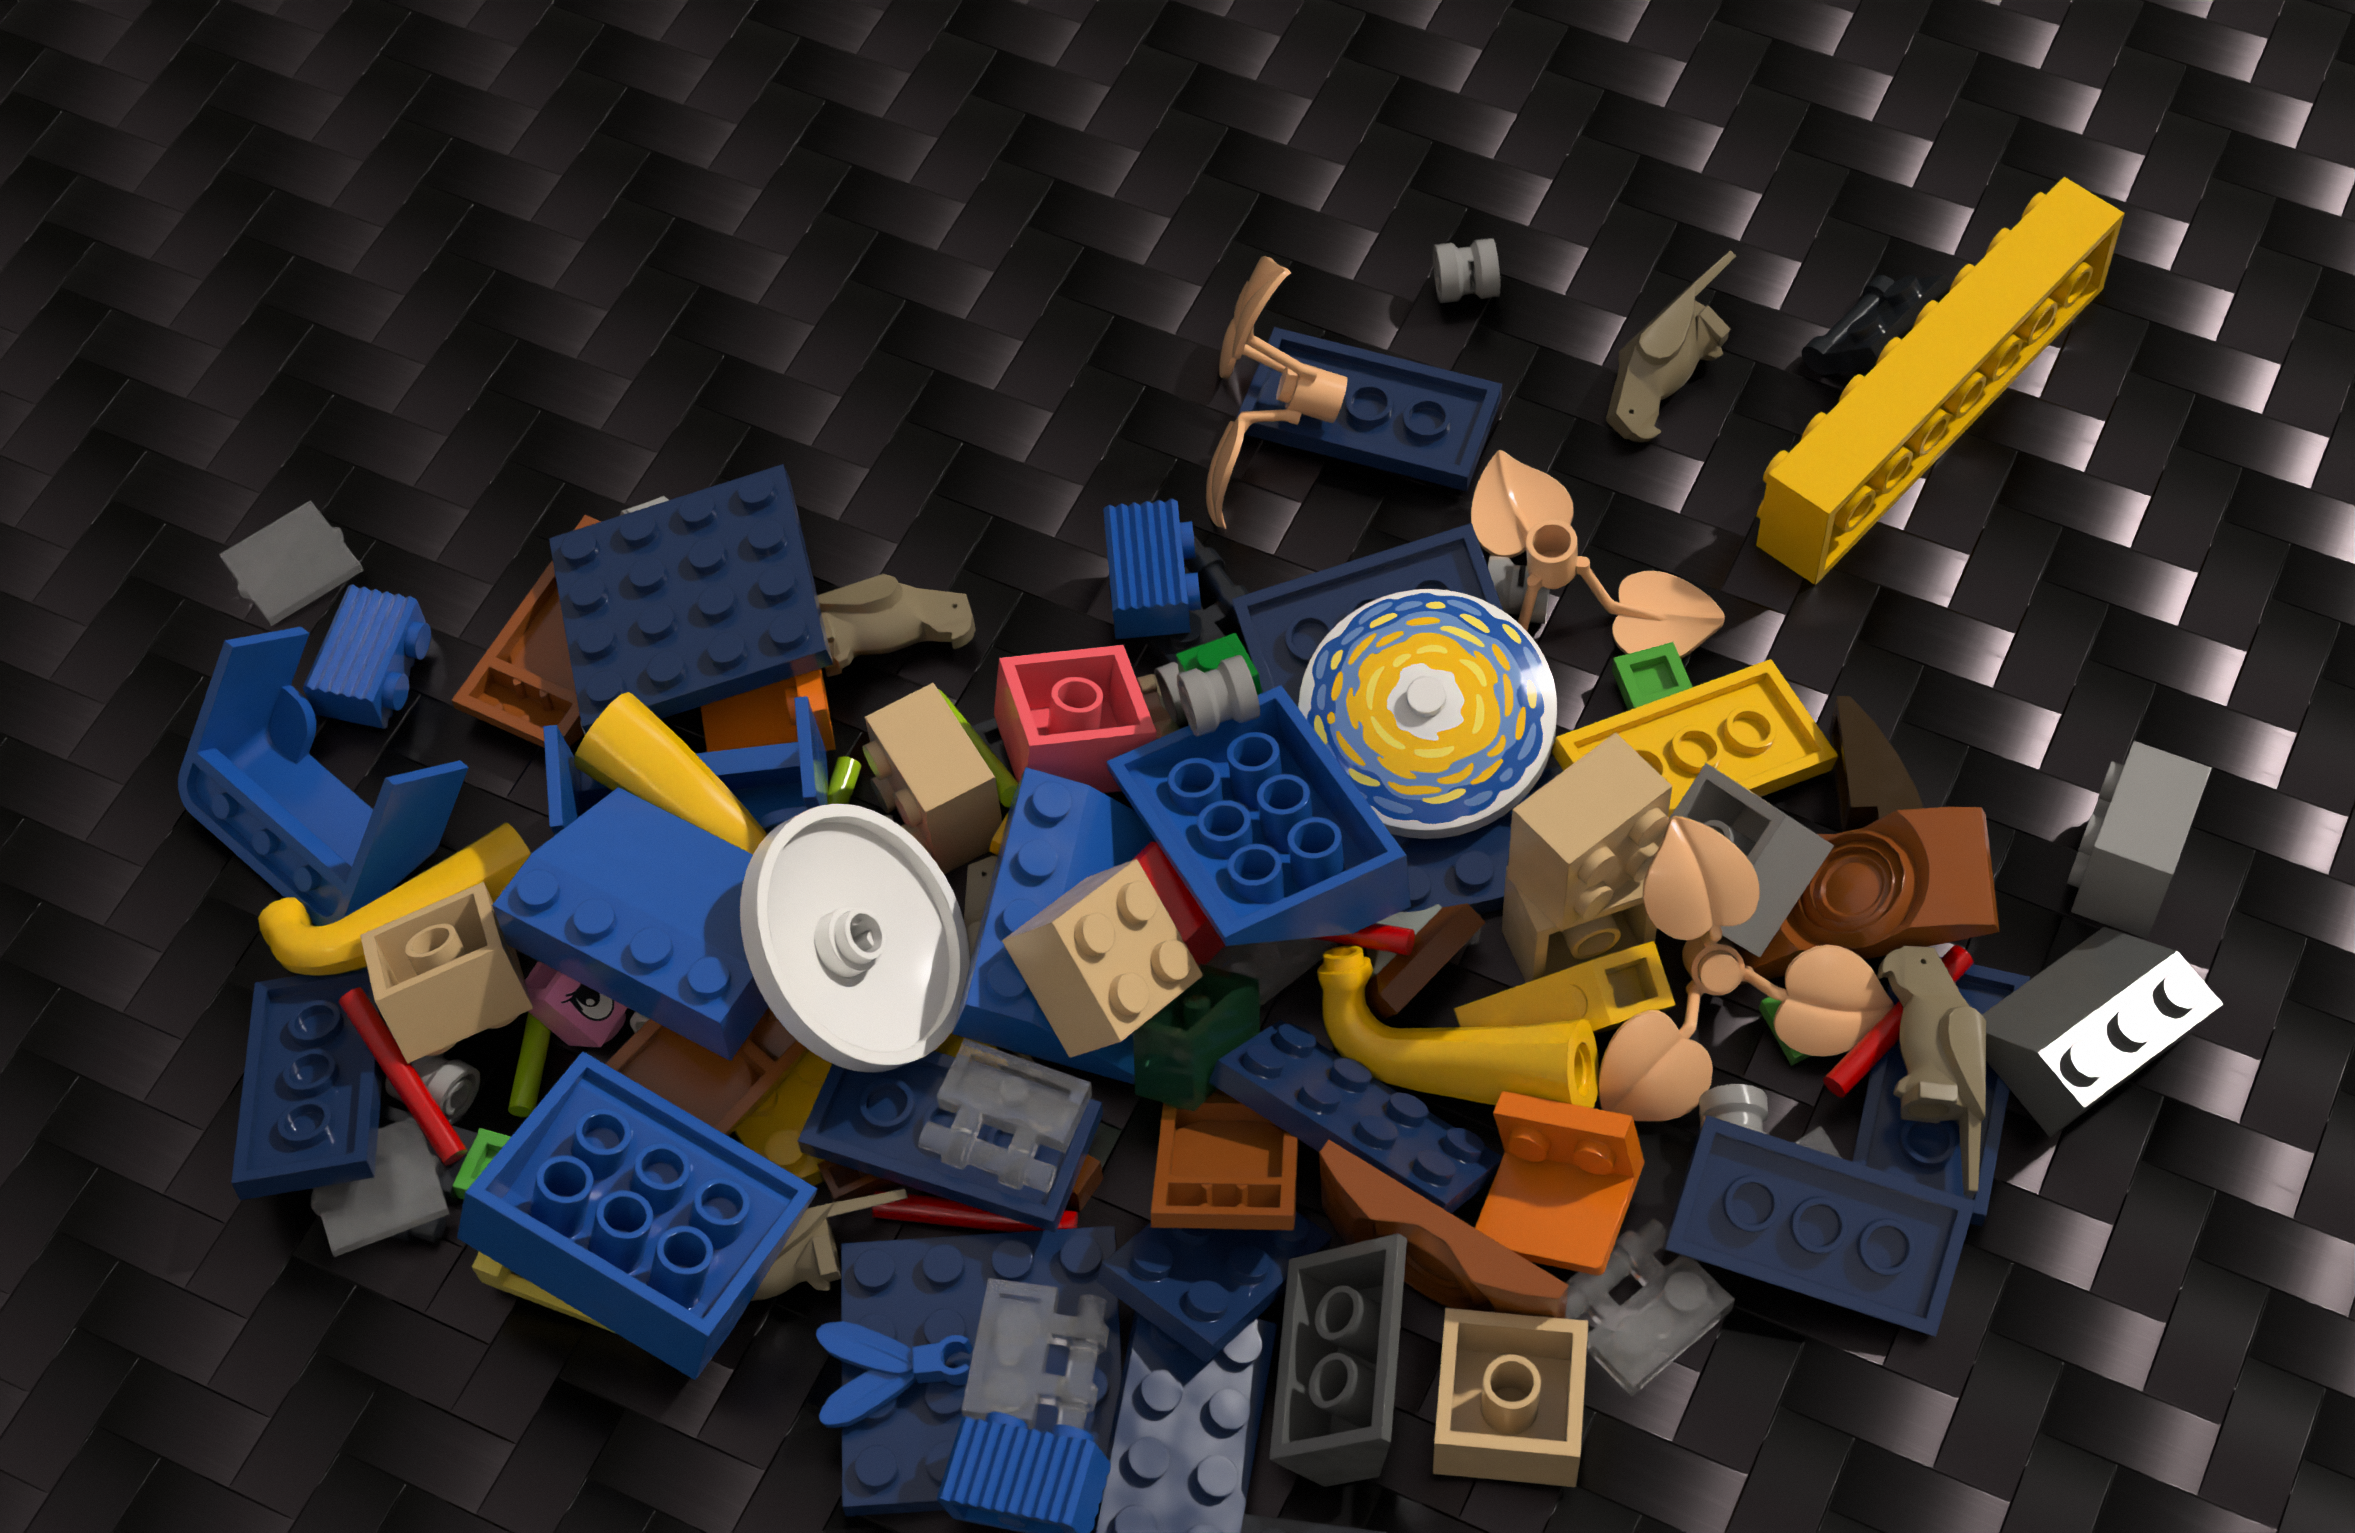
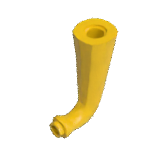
M630 692L619 695L607 706L590 727L575 753V767L612 791L619 787L751 854H754L759 844L768 835L729 788L688 745Z
M504 823L444 861L337 922L325 926H313L304 905L295 897H286L272 902L262 910L258 917L259 928L263 938L271 947L273 955L284 968L291 972L322 976L363 969L367 967L360 937L361 934L484 882L493 902H495L531 855V852L514 827L509 823Z
M1341 946L1323 953L1324 963L1318 968L1317 974L1323 989V1019L1327 1035L1343 1058L1360 1062L1369 1069L1372 1077L1387 1084L1415 1091L1495 1106L1501 1092L1506 1091L1594 1108L1598 1095L1599 1065L1596 1041L1588 1020L1579 1019L1525 1026L1389 1027L1377 1020L1367 1006L1365 986L1373 972L1370 958L1364 957L1363 949L1359 946Z

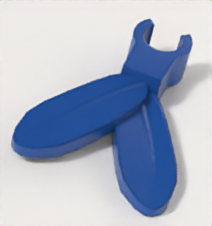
M845 1321L823 1324L816 1332L819 1343L829 1355L848 1364L868 1370L829 1396L819 1415L820 1422L826 1427L851 1426L865 1419L902 1394L916 1380L918 1383L946 1381L952 1385H964L975 1378L971 1368L965 1363L958 1368L946 1367V1362L952 1354L964 1352L969 1355L974 1350L969 1339L961 1335L948 1336L939 1343L913 1346L911 1350L905 1344L888 1336Z

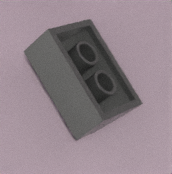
M2103 927L1982 1014L1986 1020V1061L2051 1138L2185 1038L2223 1004L2178 951Z
M1399 1233L1289 1259L1269 1460L1323 1487L1380 1477L1391 1444L1407 1238Z

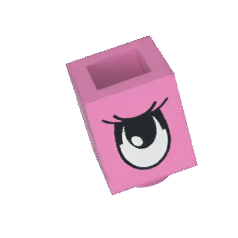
M539 961L525 980L533 1009L528 1012L569 1046L602 1047L604 1043L611 1040L621 1030L625 1023V1011L628 1007Z

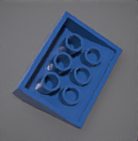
M1282 685L1257 695L1260 705L1259 718L1243 723L1233 719L1224 721L1219 724L1216 731L1198 737L1194 735L1190 725L1106 761L1109 773L1226 946L1353 934L1411 907L1407 855Z
M1025 767L1011 801L953 1035L1145 1088L1148 1086L1166 1006L1123 1041L1069 1058L1002 942L1003 939L1086 877L1132 861L1151 841L1156 842L1136 811L1090 785Z
M619 787L531 853L492 905L507 945L729 1061L735 1056L769 1007L750 970L741 934L740 899L742 885L753 854Z
M582 1051L465 1192L457 1239L696 1380L735 1327L815 1197L817 1188Z

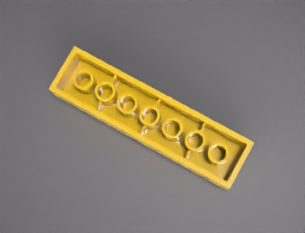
M2063 177L2046 195L2042 192L2036 194L2025 208L2021 220L2011 230L2003 228L1996 234L1986 251L1985 257L1976 266L1972 264L1964 266L1955 277L1949 293L1939 303L1935 300L1927 303L1917 316L1913 329L1903 339L1894 337L1890 340L1879 355L1876 366L1865 377L1861 374L1856 375L1843 390L1839 403L1828 414L1824 412L1818 413L1807 425L1801 441L1789 453L1782 450L1771 460L1763 475L1766 490L1764 499L1757 511L1760 525L1756 546L1816 585L2103 290L2124 212L2066 177Z

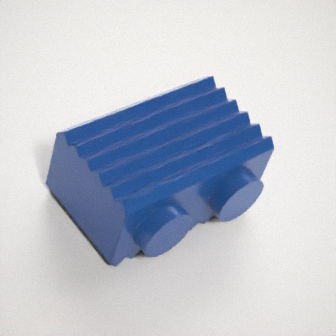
M1170 499L1167 502L1157 500L1153 504L1145 501L1141 505L1133 502L1129 506L1121 503L1117 507L1108 505L1103 508L1116 640L1191 632L1189 611L1201 610L1198 573L1185 574L1184 560L1196 558L1192 521L1180 522L1178 501Z
M353 584L348 586L303 685V690L315 715L382 729L388 727V719L392 717L393 710H401L406 702L409 691L408 677L410 676L411 667L414 666L415 659H423L430 645L431 629L429 624L426 623L419 603L415 598L411 596L405 598L399 593L392 595L388 591L381 593L377 589L370 591L366 587L359 589Z
M988 1412L985 1421L980 1418L975 1420L968 1416L962 1417L937 1495V1501L953 1519L1023 1533H1091L1095 1527V1517L1099 1513V1503L1103 1500V1489L1107 1486V1476L1111 1470L1110 1461L1094 1442L1093 1435L1080 1428L1063 1424L1054 1425L1051 1433L1047 1431L1040 1432L1035 1429L1027 1430L1028 1425L1026 1422L1001 1412Z

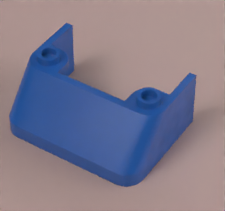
M296 627L225 640L179 772L178 790L181 801L193 817L283 897H295L302 903L316 926L332 924L390 892L436 851L469 767L459 760L386 777L374 809H372L309 754L316 734V715L309 701L291 685L309 632L303 627Z
M808 696L794 698L798 742L696 753L744 805L767 834L781 823L808 809L828 804L826 749ZM550 725L543 726L549 825L554 835H556L609 795L612 790L575 767V757L558 726Z

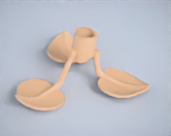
M1266 256L1261 257L1249 282H1246L1240 293L1235 307L1234 318L1231 320L1224 336L1219 373L1222 378L1229 379L1236 360H1240L1242 354L1282 373L1276 393V400L1285 402L1286 409L1243 411L1234 422H1229L1213 456L1206 484V503L1209 515L1216 526L1226 529L1222 513L1223 500L1241 449L1244 434L1249 426L1256 422L1286 421L1298 425L1301 414L1334 423L1342 406L1347 387V377L1301 363L1254 335V324L1264 306L1281 282L1291 274L1287 268L1278 265L1272 258Z
M1498 450L1491 458L1474 492L1471 523L1480 546L1491 555L1513 558L1525 550L1527 551L1529 577L1527 578V589L1518 623L1526 631H1528L1537 594L1541 587L1547 589L1561 588L1570 583L1576 574L1581 575L1606 612L1618 615L1613 623L1612 636L1615 644L1625 654L1673 642L1680 659H1682L1723 626L1725 615L1709 595L1684 579L1665 572L1641 571L1627 576L1619 587V603L1612 600L1590 569V560L1587 557L1578 556L1577 535L1571 527L1574 516L1573 502L1565 487L1550 475L1519 462L1502 450Z
M1673 816L1669 820L1662 842L1647 869L1643 883V902L1648 917L1658 929L1675 939L1687 940L1683 948L1682 960L1692 981L1686 986L1688 998L1685 1020L1682 1027L1678 1030L1674 1021L1664 1012L1647 1010L1636 1014L1623 1023L1611 1038L1601 1063L1598 1078V1096L1601 1110L1631 1115L1634 1121L1657 1122L1679 1118L1691 1112L1699 1105V1097L1709 1090L1711 1086L1713 1072L1712 1061L1707 1050L1700 1043L1689 1039L1697 1027L1700 997L1703 993L1715 996L1724 995L1736 989L1741 981H1744L1769 997L1782 1001L1776 1011L1773 1022L1777 1036L1790 1048L1810 1056H1832L1850 1051L1893 1008L1894 1003L1885 992L1869 964L1856 953L1840 946H1815L1796 956L1788 965L1785 973L1786 989L1772 984L1754 972L1752 967L1744 965L1743 958L1731 940L1722 936L1721 926L1740 925L1749 920L1755 913L1759 901L1760 885L1754 867L1745 854L1720 832L1695 820Z

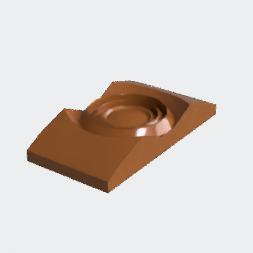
M584 515L574 530L601 521ZM553 560L451 700L455 709L545 748L543 726L557 725L569 747L584 735L581 727Z
M1937 807L1896 810L1864 828L1837 834H1817L1834 845V847L1761 957L1756 956L1734 942L1732 943L1743 958L1744 965L1752 967L1754 972L1768 980L1785 976L1787 967L1792 960L1800 953L1815 946H1840L1851 950L1863 960L1888 955L1893 950L1901 949L1903 946L1929 947L1999 932L1985 812L1981 807ZM1741 981V983H1740L1739 985H1744V984H1749V983H1748V982Z
M768 1007L731 1061L649 1019L607 1061L606 1065L729 1136L769 1099L810 1050L786 1030L770 1007Z
M1167 1068L1151 1206V1228L1294 1230L1299 1139L1210 1084L1209 1079L1213 1069Z
M1330 1140L1326 1142L1319 1152L1322 1208L1339 1236L1347 1245L1399 1233L1407 1238L1404 1282L1428 1298L1453 1309L1565 1319L1569 1285Z

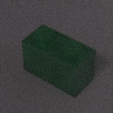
M1200 964L1198 967L1203 976L1133 1032L1135 1095L1163 1102L1169 1107L1195 1111L1218 1089L1209 1083L1217 1060L1260 1033L1259 979Z

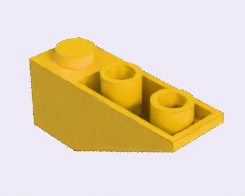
M1651 941L1589 960L1462 1005L1453 1010L1459 1027L1525 1026L1585 1019L1589 1021L1593 1034L1597 1035L1620 1028L1625 1021L1636 1014L1647 1010H1659L1665 1013L1676 1004L1655 942Z

